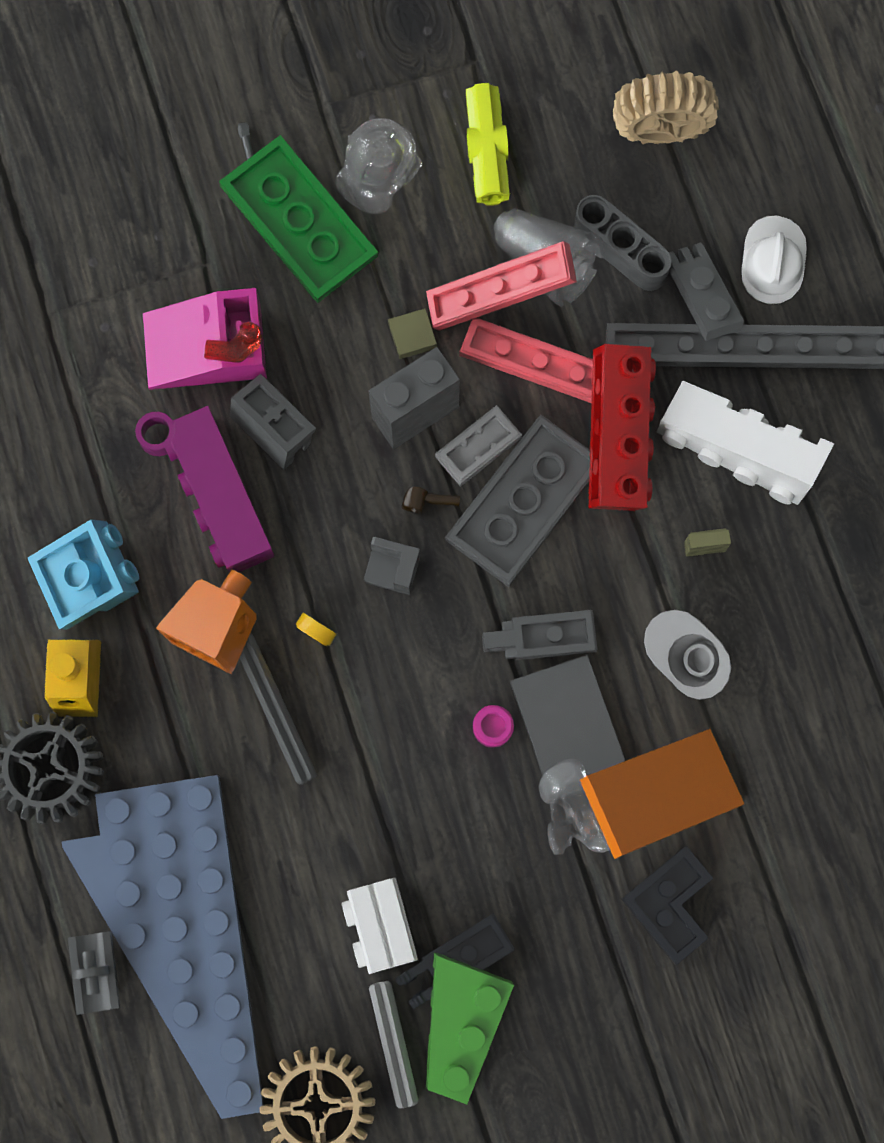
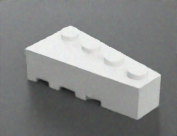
M682 381L659 424L657 433L663 435L662 439L675 448L683 449L686 447L698 453V458L712 467H719L721 465L733 471V476L744 484L750 486L758 484L770 491L769 495L781 503L791 504L792 502L798 505L813 486L834 443L820 438L817 445L801 437V429L789 424L785 428H775L769 425L764 414L753 409H740L739 412L732 410L733 404L730 400Z

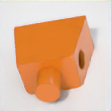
M235 570L230 571L220 588L202 579L197 580L163 618L156 629L173 645L232 674L256 621V613L242 600L252 582Z

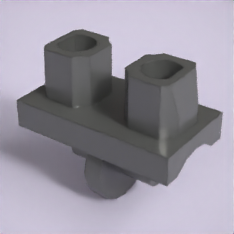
M112 931L69 937L68 945L76 1015L121 1008Z

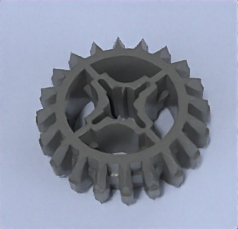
M55 712L49 713L45 724L42 716L39 713H35L32 715V727L26 721L20 719L17 721V727L20 730L18 735L10 730L4 732L5 737L11 742L8 747L0 744V753L4 754L3 760H0V769H2L0 785L6 784V786L0 789V799L5 800L12 797L7 805V809L10 812L14 813L22 807L20 817L26 821H29L36 812V821L39 824H46L50 812L53 821L61 823L63 822L62 809L65 808L70 816L75 817L78 815V809L74 804L77 800L85 806L91 804V800L84 793L87 788L93 792H98L100 789L99 785L90 780L92 776L100 777L104 775L102 768L92 766V763L103 759V753L100 751L89 752L98 743V740L94 736L83 739L88 730L84 724L81 723L73 729L74 718L66 715L59 724V716ZM45 736H54L53 741H48L40 752L28 753L24 751L33 741ZM67 740L72 743L78 755V774L67 769L64 762L67 752L64 746ZM49 758H51L50 763L55 766V769L63 772L64 775L61 776L54 772L52 775L46 773V778H44L45 773L40 770V767L32 764L31 761L34 760L41 764L43 761L49 763ZM18 763L25 765L30 771L31 777L28 786L31 789L28 796L23 792L18 782ZM64 782L72 785L60 797L49 801H40L42 795L48 794L50 788L56 783Z

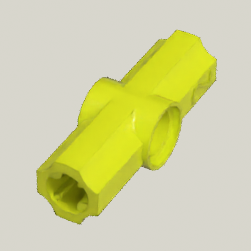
M481 83L466 89L469 128H467L469 163H473L476 202L483 203L486 206L498 205L509 200L510 197L506 164L508 160L506 125H502V108L498 86Z

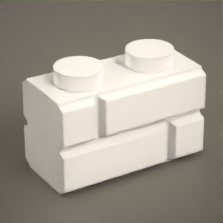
M396 878L347 891L349 900L341 903L347 926L356 925L360 941L352 944L359 968L367 966L368 973L372 974L418 961Z

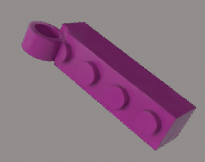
M205 406L175 420H172L162 412H150L142 416L136 425V438L142 449L152 456L168 454L171 462L179 459L184 472L177 475L187 497L195 495L200 508L193 510V513L202 533L210 530L215 544L208 547L217 567L226 566L229 573L231 570L241 572L275 557L209 407ZM155 424H163L169 428L167 439L160 444H150L145 441L147 430Z

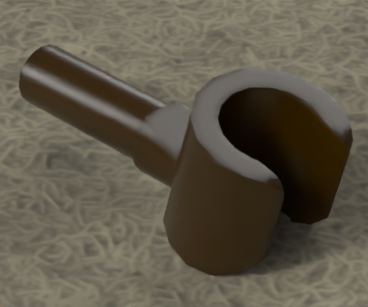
M414 486L405 493L401 507L408 512L421 514L425 503L459 506L460 496L428 493L427 490Z

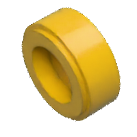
M304 612L296 622L298 629L326 647L331 645L337 635Z

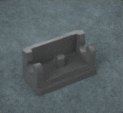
M261 374L231 398L229 416L283 470L292 464L295 458L294 455L300 448L305 451L309 447L316 427Z

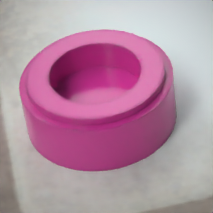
M490 705L482 708L476 714L473 721V733L482 745L492 748L499 747L508 742L512 736L514 722L511 714L505 708Z

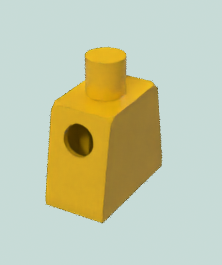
M48 640L45 699L53 712L57 713L59 717H65L66 715L71 717H98L101 640ZM66 700L75 701V703H67Z

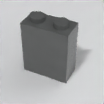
M435 347L368 390L372 419L393 450L459 408L460 379L438 347Z

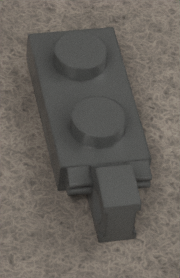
M593 610L513 617L511 621L502 622V631L484 632L482 636L484 653L505 651L506 659L516 658V660L593 653L598 650Z

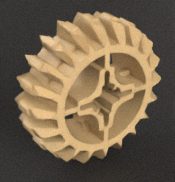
M662 71L658 75L647 74L646 78H635L632 80V83L623 85L621 90L615 93L613 120L616 121V129L619 130V134L627 137L632 142L639 140L642 144H668L677 141L683 143L685 139H695L698 137V134H705L709 131V128L716 124V119L718 118L717 110H719L718 97L716 96L715 88H713V82L706 80L701 75L694 76L691 72L679 74L678 71L667 74Z
M318 1046L311 1047L310 1061L305 1060L301 1050L295 1051L294 1059L297 1063L295 1067L287 1059H282L279 1065L286 1073L284 1077L276 1072H270L268 1075V1079L278 1085L276 1090L263 1088L261 1095L265 1098L273 1099V1104L261 1106L260 1113H273L274 1120L266 1122L263 1125L264 1131H270L277 1127L280 1134L272 1139L271 1143H281L284 1139L289 1143H354L350 1139L352 1135L358 1139L365 1140L368 1133L360 1128L358 1124L359 1122L372 1124L374 1116L363 1113L362 1108L374 1106L376 1101L373 1097L362 1098L361 1092L372 1087L371 1081H364L358 1085L355 1080L356 1077L361 1075L364 1068L359 1065L350 1073L345 1067L349 1064L351 1056L345 1054L340 1063L337 1064L333 1062L336 1050L331 1047L326 1052L325 1060L320 1059ZM309 1070L310 1081L307 1095L301 1099L284 1101V1095L290 1082L298 1074ZM322 1070L334 1073L341 1078L347 1085L351 1097L333 1096L325 1088ZM316 1083L321 1101L328 1102L329 1104H340L331 1106L329 1111L324 1109L322 1112L324 1116L319 1120L320 1128L318 1127V1117L315 1116L314 1110L307 1109V1107H296L304 1106L307 1100L310 1102L313 1100L311 1095L316 1093ZM353 1110L348 1127L337 1137L326 1141L328 1117L333 1113ZM291 1114L292 1116L298 1115L306 1118L310 1123L313 1141L302 1138L295 1133L289 1126L285 1115Z

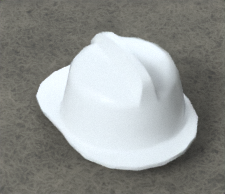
M766 216L757 220L749 228L745 239L742 282L751 296L766 304H780L791 299L800 289L803 281L807 250L806 238L800 227L792 220L781 216Z

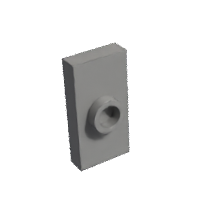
M496 405L435 453V458L461 487L522 438V434Z

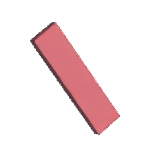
M562 241L426 291L432 328L440 331L576 283L570 244Z
M479 318L472 319L459 356L592 403L593 359Z

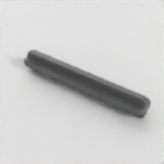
M250 633L240 655V660L295 781L298 784L307 783L313 780L317 773L255 637Z

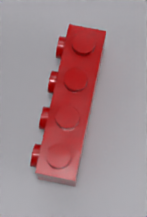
M604 344L593 349L589 509L635 511L647 508V502L651 499L653 487L652 480L648 478V462L652 460L654 445L652 438H649V422L654 417L655 403L653 398H650V382H653L656 373V363L654 358H651V347Z

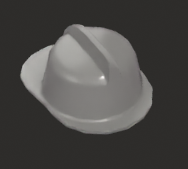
M679 610L662 612L651 620L645 631L644 644L646 653L653 664L678 690L687 697L700 700L712 698L724 689L731 673L730 656L722 642L700 620L688 612Z

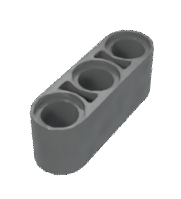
M590 195L579 202L574 222L577 236L639 288L646 291H654L661 288L667 280L672 261L670 253L666 248L605 198L598 195ZM588 214H595L602 221L591 224L583 217ZM618 238H624L631 243V246L625 249L619 248L613 241ZM649 262L655 263L661 268V271L649 273L642 265Z

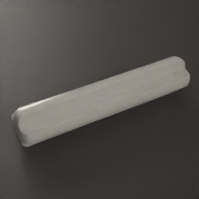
M389 981L374 983L370 985L369 991L395 1103L398 1108L411 1107L418 1103V1095L392 985Z

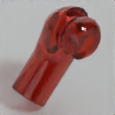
M253 322L243 323L240 325L238 334L230 342L207 339L204 351L205 359L233 363L244 361L262 343L259 326Z

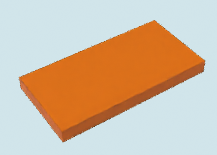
M711 729L580 779L614 859L744 805V801Z

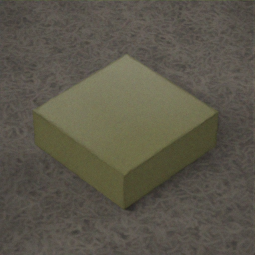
M425 308L388 319V325L399 359L430 351L437 347Z
M724 528L691 532L684 542L686 557L726 552L731 544L729 530Z

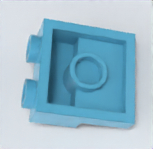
M89 520L28 557V561L59 629H69L96 612L108 611L139 593L135 584L139 580V573L131 561L124 560L119 546L123 544L121 533L114 525L108 524L107 521Z

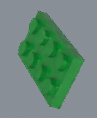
M281 135L219 181L223 191L317 304L378 257V251Z

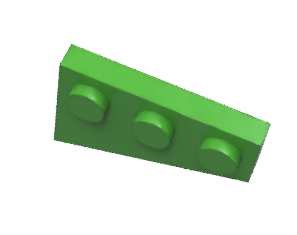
M434 952V979L431 994L432 1012L428 1043L426 1087L429 1091L468 1104L514 984L510 980Z

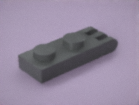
M701 242L692 245L695 258H693L688 247L678 249L680 263L673 251L669 252L672 259L669 272L705 341L742 330L744 320L704 245Z

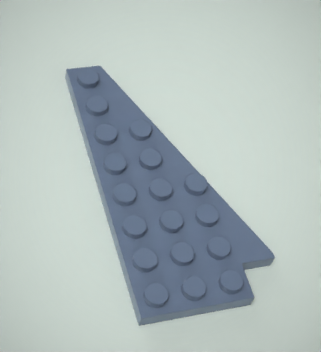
M207 776L95 794L100 835L62 841L63 850L220 1118L259 1113L260 1107L264 1105V1099L261 1095V1077L220 776Z

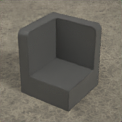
M373 537L371 542L372 551L364 576L365 583L410 595L420 560V549Z

